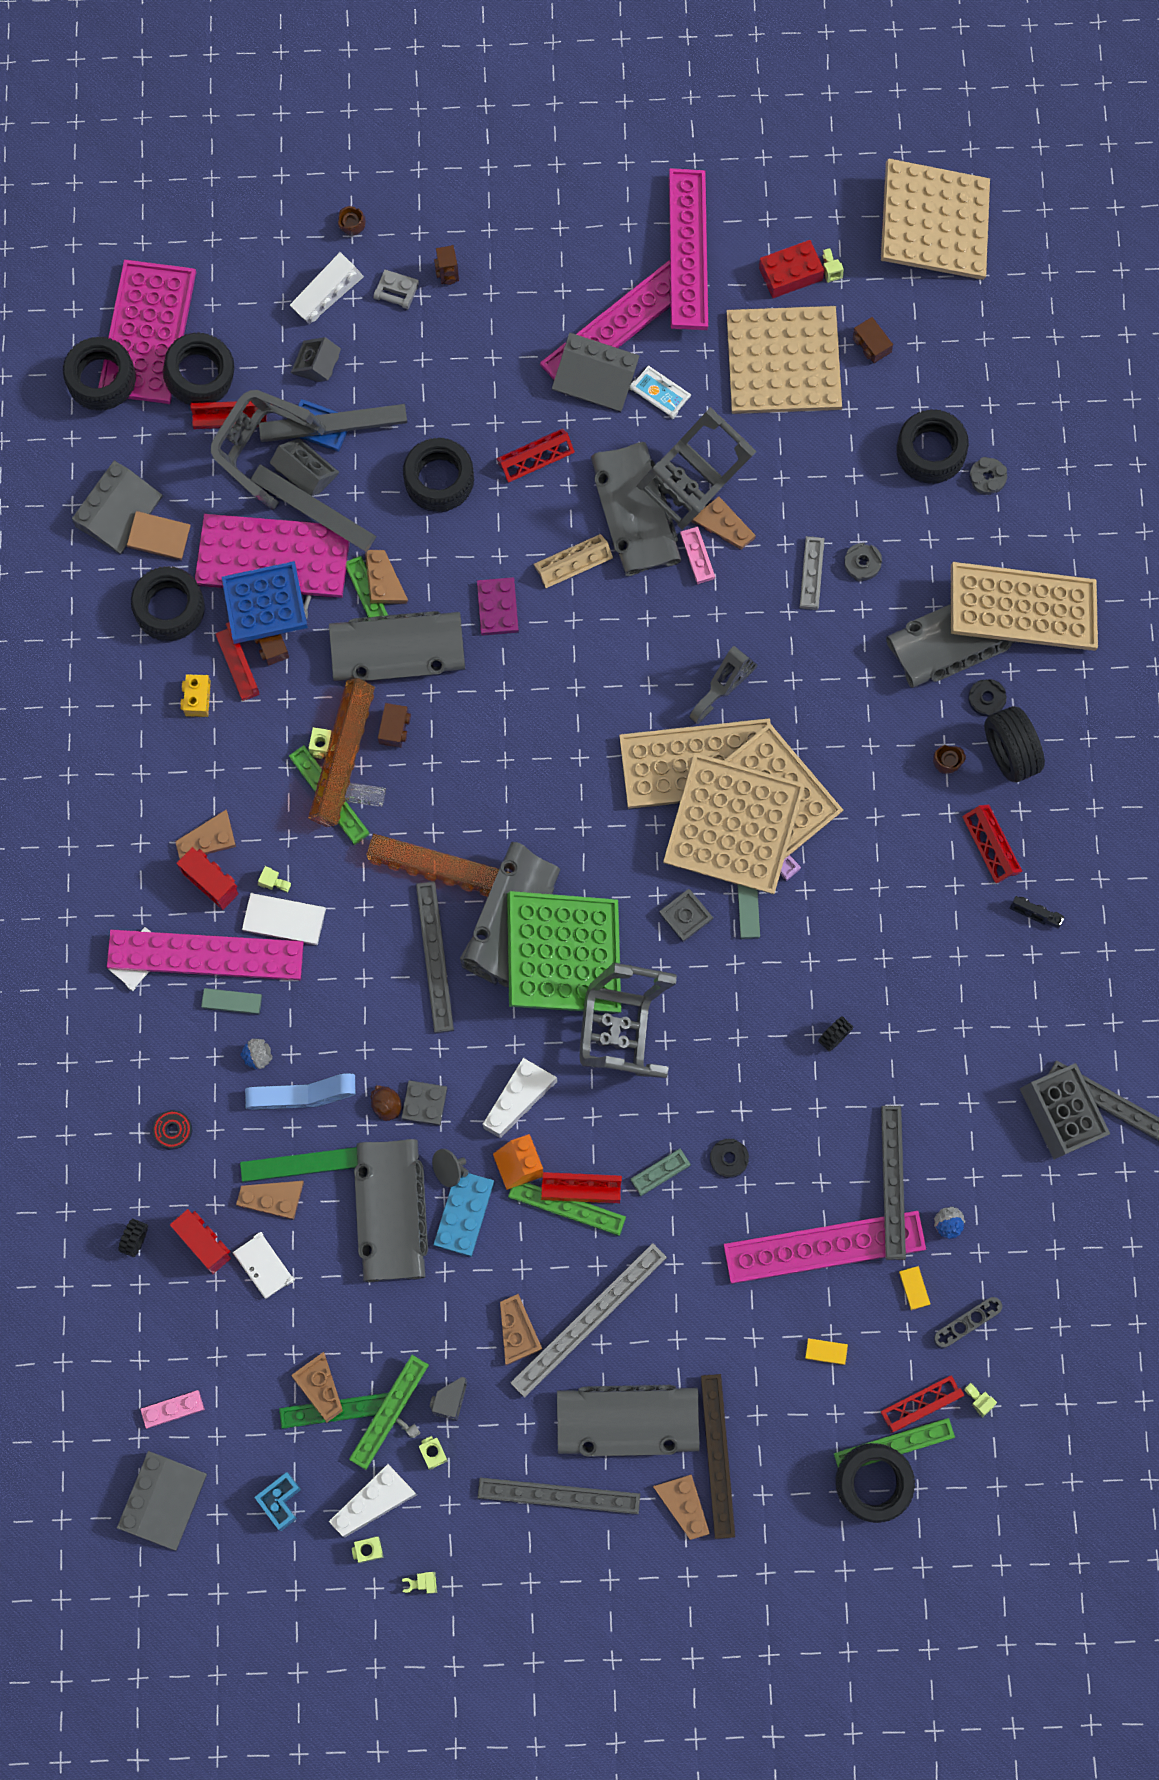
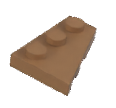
M717 497L691 521L696 525L699 524L704 527L705 530L719 535L723 540L741 550L756 537L720 497Z
M368 550L365 552L370 603L407 604L408 599L385 550Z
M227 809L175 841L179 859L192 847L196 850L201 849L206 855L236 847Z
M304 1181L241 1186L236 1205L294 1220Z
M519 1294L501 1301L505 1364L507 1366L542 1350V1347Z
M324 1352L291 1375L326 1423L343 1411Z
M692 1475L653 1486L690 1540L710 1534Z

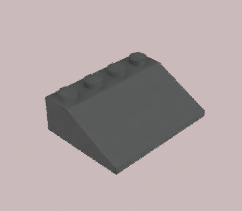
M569 333L551 390L621 412L640 355Z
M114 460L75 513L72 521L76 528L117 553L122 554L127 547L136 511L151 514L163 495L131 470Z
M1076 1063L1020 1088L1054 1160L1110 1135Z
M148 1451L117 1528L177 1551L207 1474Z

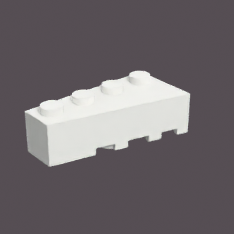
M339 252L290 306L310 324L316 321L325 310L364 276Z
M523 1058L484 1121L483 1128L501 1138L557 1083V1077Z
M387 1464L329 1522L345 1538L407 1500L417 1496V1494Z

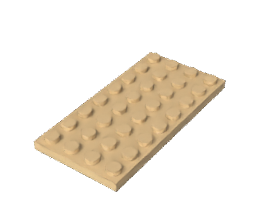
M953 562L951 564V634L1096 651L1098 648L1096 579Z
M770 718L621 734L619 737L628 809L680 803L694 753L724 761L770 723Z

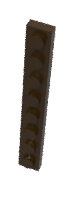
M721 1374L701 1375L715 1539L735 1538Z

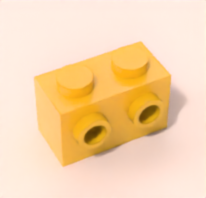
M186 674L185 681H182L184 699H181V710L184 711L185 716L208 717L211 686L209 675Z

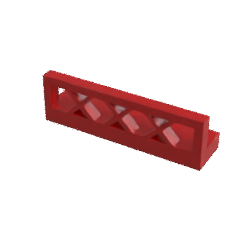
M237 401L191 403L193 429L221 428ZM250 401L244 408L243 413L252 418L258 408ZM267 415L262 418L260 423L267 422Z
M562 428L496 459L509 483L571 455L575 451L568 433ZM566 441L569 450L564 452L557 451L559 444ZM543 451H552L549 459L544 460L540 458ZM534 458L533 466L529 468L524 466L526 459ZM512 465L518 466L517 473L510 476L507 468Z
M230 622L226 623L227 629L215 634L242 701L260 695L240 643L234 644Z
M979 805L962 816L995 883H1000L1009 876L1018 875L1023 872L989 805ZM975 814L979 819L977 826L973 825L970 817ZM981 831L987 835L986 843L981 842L979 838ZM989 848L994 849L996 853L994 859L988 856ZM997 865H1001L1005 871V874L1000 877L996 872Z
M543 1172L541 1200L620 1203L622 1176Z
M951 1375L882 1410L881 1414L892 1434L962 1398L964 1393L961 1388H958ZM949 1381L954 1392L948 1395L940 1393L942 1385ZM927 1392L937 1394L935 1402L931 1404L922 1402L924 1394ZM907 1402L919 1403L917 1411L913 1413L905 1411ZM892 1410L901 1412L899 1420L891 1423L886 1414Z

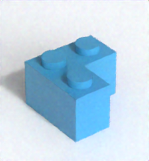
M286 1472L254 1497L279 1531H282L297 1519L285 1502L297 1494L301 1488L292 1476Z

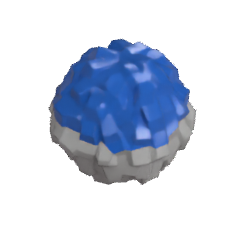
M251 1039L243 1047L241 1056L244 1059L245 1065L262 1069L272 1060L271 1048L268 1043H265L264 1039Z
M943 1208L934 1218L935 1229L941 1236L948 1239L961 1235L964 1229V1215L958 1208Z

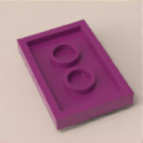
M514 577L477 580L481 636L518 633Z

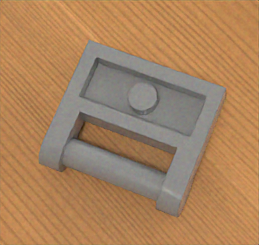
M384 270L373 298L401 305L402 308L408 310L419 285V280ZM386 290L392 293H396L405 296L406 298L403 299L394 295L384 293L383 291Z

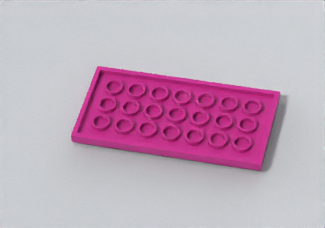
M124 260L109 338L116 340V342L125 347L135 368V387L127 399L171 404L172 394L167 389L168 387H166L163 379L164 359L170 345L177 338L184 336L196 269ZM104 359L98 388L105 387L115 380L118 366L114 362Z
M204 514L195 580L199 586L223 588L222 576L295 561L302 595L342 598L350 542L320 523Z

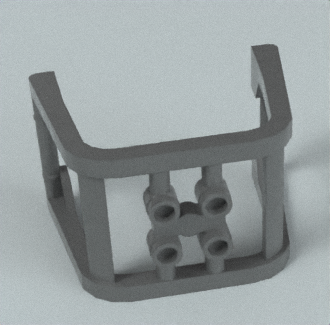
M250 390L238 399L211 444V454L214 460L253 496L265 504V506L274 510L279 502L238 470L236 460L262 418L269 413H275L301 424L320 435H323L326 426L308 409L259 390ZM250 401L258 408L252 418L243 413L244 408ZM225 438L234 444L229 455L220 449Z
M710 407L661 461L638 483L637 487L641 491L644 490L678 523L677 526L683 530L757 451ZM703 426L714 430L720 426L738 443L734 447L738 460L723 476L688 444ZM677 453L712 485V488L706 494L698 489V483L691 480L682 468H676L670 462ZM654 478L661 484L660 491L662 493H668L674 498L673 503L676 506L680 507L683 505L689 511L683 519L647 486Z
M613 963L593 980L587 989L584 1002L580 1042V1063L582 1066L634 1072L636 1076L667 1078L668 1067L655 1064H646V1067L644 1066L647 1019L652 1000L674 986L677 975L659 970ZM633 974L655 978L654 985L643 996L602 988L614 978H630ZM595 999L638 1006L637 1022L631 1021L628 1017H612L608 1013L603 1015L593 1014ZM597 1022L601 1027L609 1026L608 1033H592V1023ZM636 1029L635 1041L629 1040L626 1036L619 1037L620 1030ZM591 1041H596L599 1046L613 1045L617 1049L634 1048L633 1063L624 1062L625 1059L610 1056H590Z

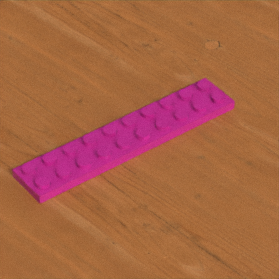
M670 168L671 329L708 330L705 170Z
M670 260L576 335L619 348L671 306ZM565 343L540 362V366L553 380L557 373Z
M110 930L107 968L301 981L304 942Z
M919 1211L904 1213L906 1254L925 1251L926 1246ZM884 1217L724 1244L730 1283L734 1284L885 1258Z

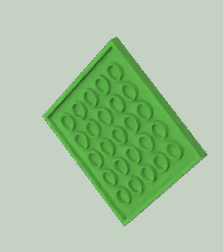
M509 891L507 893L509 1007L584 1011L585 996L590 983L611 964L620 963L618 900ZM620 978L612 979L602 988L621 992ZM595 999L594 1012L619 1014L621 1012V1003Z

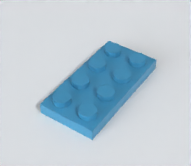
M470 1173L466 1177L461 1176L459 1183L450 1189L434 1246L472 1257L494 1180Z

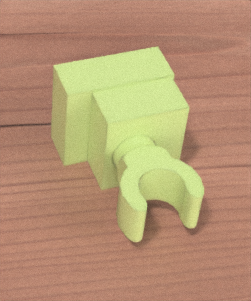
M830 248L823 250L824 255L822 256L825 261L823 269L827 283L842 279L844 271L842 263L838 259L833 260Z
M266 866L258 880V886L272 890L276 886L285 892L289 891L291 883L277 879L279 872Z
M971 1383L964 1389L975 1400L972 1406L982 1417L997 1404L992 1396L990 1397L986 1392L981 1395Z
M435 1572L417 1574L418 1580L402 1579L403 1582L408 1581L410 1583V1588L403 1590L405 1593H409L417 1588L418 1590H427V1594L437 1593Z

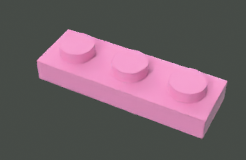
M695 527L681 531L680 536L697 584L714 580L715 574L699 528Z
M197 1390L142 1408L141 1413L145 1427L148 1429L205 1409L200 1392Z

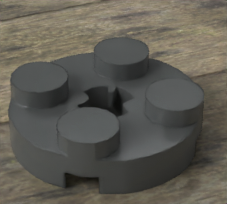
M982 457L972 466L969 477L973 488L984 495H991V493L1001 491L1007 480L1006 466L996 459ZM985 473H991V474H992L991 476H993V479H992V478H989L988 480H986V479H985L986 476H983V475H984Z
M858 543L847 551L844 566L847 573L857 581L872 579L881 569L882 556L873 545L869 546L864 545L865 543ZM860 558L868 560L866 565L859 564Z

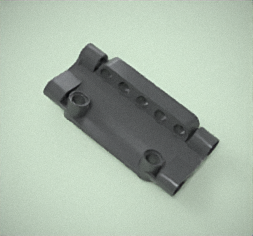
M639 442L625 448L593 454L591 461L596 474V486L614 547L619 553L625 575H636L659 565L673 566L680 563L681 557L676 545L678 537L672 517L644 490L641 491L637 487L638 483L655 466L654 461L650 457L646 442ZM654 478L647 486L668 505L665 494L660 491L661 484Z
M951 604L907 623L906 628L886 636L887 645L903 666L906 680L911 688L927 682L929 678L934 682L947 678L1007 651L1012 643L1016 642L951 634Z
M438 611L354 618L349 620V622L329 623L334 681L354 679L358 681L465 670L460 612L440 614ZM438 660L441 662V665L434 667L431 663ZM359 667H364L366 669V672L360 674L356 671V669Z
M511 842L475 927L463 961L472 967L490 973L498 979L499 984L509 988L507 893L515 891L552 894L560 868L539 858L523 844ZM511 869L513 872L507 873L504 870ZM483 935L486 937V939L480 940L477 936Z
M407 1139L389 1142L357 1143V1166L354 1169L358 1253L362 1258L363 1282L425 1278V1260L423 1256L427 1255L428 1241L424 1170L421 1161L418 1160V1140Z
M632 1385L586 1386L579 1388L578 1391L557 1390L558 1454H582L589 1457L672 1455L675 1452L699 1451L698 1388L676 1389V1386ZM666 1440H672L674 1442L670 1446L664 1444ZM589 1441L593 1443V1446L585 1447L583 1444Z

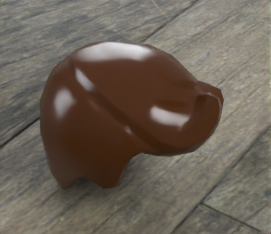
M347 206L340 210L338 226L345 234L350 236L358 235L364 230L366 220L359 208Z
M943 745L933 755L934 766L942 774H951L957 771L966 760L964 750L957 746Z
M376 1085L375 1090L371 1092L370 1096L372 1110L383 1121L395 1119L399 1116L402 1109L398 1093L389 1087Z

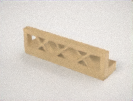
M599 534L535 563L534 567L540 574L544 587L548 588L612 559L613 556L608 542Z

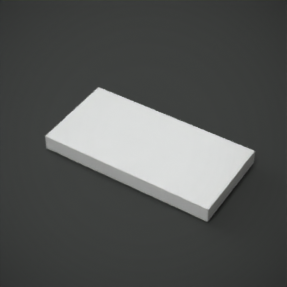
M251 893L242 930L291 941H303L304 943L318 946L326 908Z

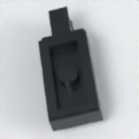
M1015 896L1010 906V909L1041 924L1045 925L1047 923L1058 929L1064 920V916L1058 912H1050L1046 907L1030 903L1024 897Z

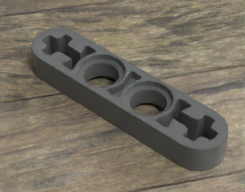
M995 1297L988 1298L939 1330L934 1336V1342L937 1347H949L998 1315L1002 1310L1001 1301ZM989 1302L992 1304L996 1303L998 1305L996 1307L997 1311L990 1310L986 1313L989 1316L986 1318L985 1312L980 1307L983 1306L985 1310L990 1306ZM973 1312L980 1313L982 1316L981 1322H973L971 1314ZM956 1323L964 1324V1333L959 1334L955 1331L954 1326ZM950 1328L951 1333L956 1338L953 1339V1336H950L946 1340L947 1344H945L944 1342L940 1343L938 1341L940 1339L939 1334H942L943 1336L947 1335L949 1333L947 1329Z

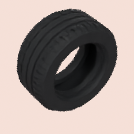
M197 332L185 334L177 338L170 345L164 359L163 379L166 387H168L167 389L177 400L189 405L191 403L217 402L229 391L234 375V360L230 350L220 339L209 334ZM199 354L206 356L215 363L219 375L208 384L197 385L190 383L179 371L180 362L190 355Z
M92 337L84 339L72 347L73 349L68 352L64 360L63 378L71 396L77 403L87 409L103 411L115 408L127 400L126 398L131 395V391L135 387L136 372L132 359L123 345L116 342V340L108 339V337ZM106 359L118 366L115 380L105 387L91 388L81 382V374L84 368L95 360Z
M930 409L918 412L907 419L900 430L896 447L898 462H900L899 464L905 473L911 476V478L919 480V482L935 484L947 481L961 470L965 462L969 447L967 431L960 420H957L954 415H950L946 411ZM925 432L940 433L950 442L952 452L941 461H928L916 453L913 441L917 436Z
M430 438L420 442V444L418 443L406 456L403 465L405 488L413 502L421 508L428 509V511L432 510L433 512L449 511V509L452 510L460 506L472 492L474 485L473 463L466 449L457 444V442L447 438ZM445 460L454 464L459 474L454 484L445 489L435 490L424 486L419 480V473L422 468L431 461Z
M163 566L162 568L158 567L150 570V572L142 575L143 577H140L132 590L131 608L137 623L146 634L161 641H176L177 639H182V637L185 638L196 630V627L199 626L203 618L205 604L201 589L191 574L183 569ZM165 588L181 590L187 595L188 602L185 610L179 616L173 619L162 620L155 618L149 613L148 605L156 592Z
M1011 706L988 716L984 723L987 742L1003 775L1009 781L1017 783L1041 773L1045 766L1044 753L1036 730L1026 713L1019 707Z
M867 1443L859 1447L857 1446L844 1456L836 1472L835 1485L841 1503L851 1514L864 1521L881 1523L895 1519L910 1505L915 1492V1476L911 1465L900 1452L887 1445ZM873 1460L886 1462L892 1467L896 1475L894 1494L888 1501L880 1505L863 1503L854 1490L856 1472L863 1464Z

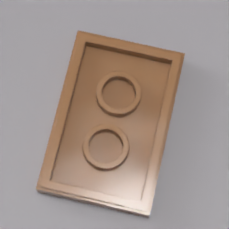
M136 511L127 547L182 561L191 525Z

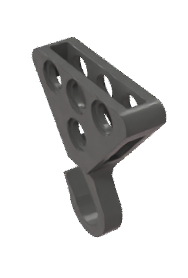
M733 646L710 682V692L695 706L689 718L696 724H699L714 709L711 704L720 697L728 696L756 669L758 664ZM731 674L725 686H723L721 682Z

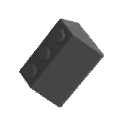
M300 438L279 445L270 461V464L278 472L282 473L291 483L311 496L321 493L339 474L338 470Z

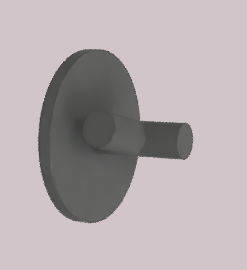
M439 1149L434 1153L432 1159L433 1170L437 1179L444 1186H456L461 1176L466 1177L469 1173L463 1167L466 1164L464 1157L457 1159L448 1149Z

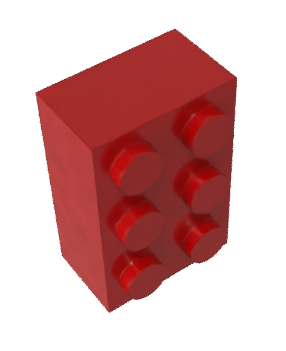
M811 240L761 257L759 261V270L772 298L823 280L824 269Z
M192 847L177 862L181 873L222 910L239 894L236 889L238 886L234 883L235 880L229 874L224 875L221 868L214 861L210 863L207 855L201 849L196 850Z
M187 1209L170 1226L209 1271L214 1274L231 1259L228 1255L230 1250L221 1240L216 1242L217 1236L208 1225L205 1228L202 1226L205 1222L196 1211L191 1213Z

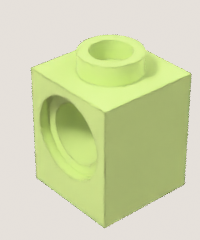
M313 727L309 744V752L313 757L319 759L329 758L333 740L332 730ZM320 741L325 742L323 747H317L316 744Z
M431 1436L421 1441L422 1445L419 1448L429 1470L448 1461L438 1438L433 1439ZM432 1446L437 1447L438 1454L435 1457H429L427 1455L428 1448Z
M379 1537L354 1542L355 1547H352V1554L354 1560L358 1559V1563L384 1558ZM364 1545L372 1547V1553L369 1556H363L361 1552Z

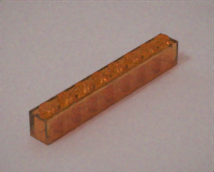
M359 678L346 681L308 819L324 827L335 826L340 820V812L345 802V794L350 785L351 772L355 767L356 754L360 749L359 744L364 733V725L369 716V707L374 698L375 687Z
M374 833L366 854L372 864L388 865V868L396 871L399 869L406 870V873L413 876L420 874L431 881L438 879L448 886H454L455 884L461 886L466 891H472V889L480 891L479 893L484 896H489L499 871L498 868Z

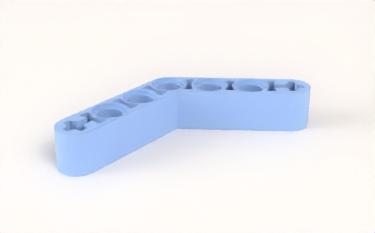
M339 1074L309 1085L249 1087L245 1089V1106L249 1110L323 1106L356 1095L355 1075Z

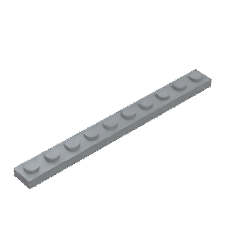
M651 1244L511 1382L513 1387L525 1398L667 1257L654 1244Z

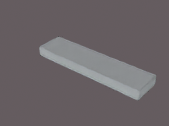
M806 536L800 608L818 610L824 538Z

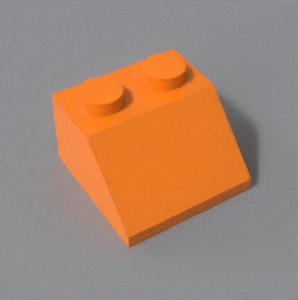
M530 1134L511 1140L493 1153L506 1190L542 1178L543 1167Z

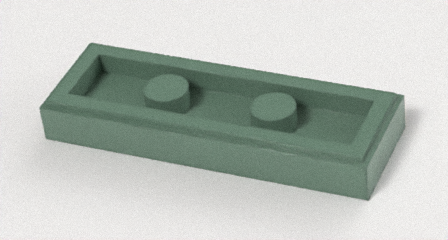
M738 885L741 939L760 938L758 892L755 889Z
M204 988L201 1007L203 1009L260 1015L262 994Z
M678 1149L630 1180L639 1195L643 1196L690 1167L691 1164L682 1150Z

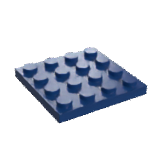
M295 561L222 576L234 644L308 628Z

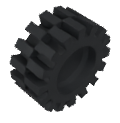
M842 1016L820 1036L818 1042L830 1052L842 1042L854 1027Z
M132 1218L129 1224H127L123 1232L124 1234L121 1236L118 1251L135 1257L139 1249H141L142 1243H144L148 1224Z

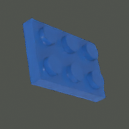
M301 399L298 405L308 409L314 416L338 413ZM348 431L299 438L339 452Z

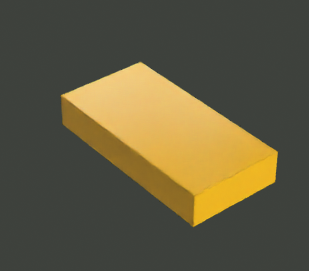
M919 1266L899 1271L910 1310L930 1305Z
M808 1338L805 1359L845 1365L848 1344Z

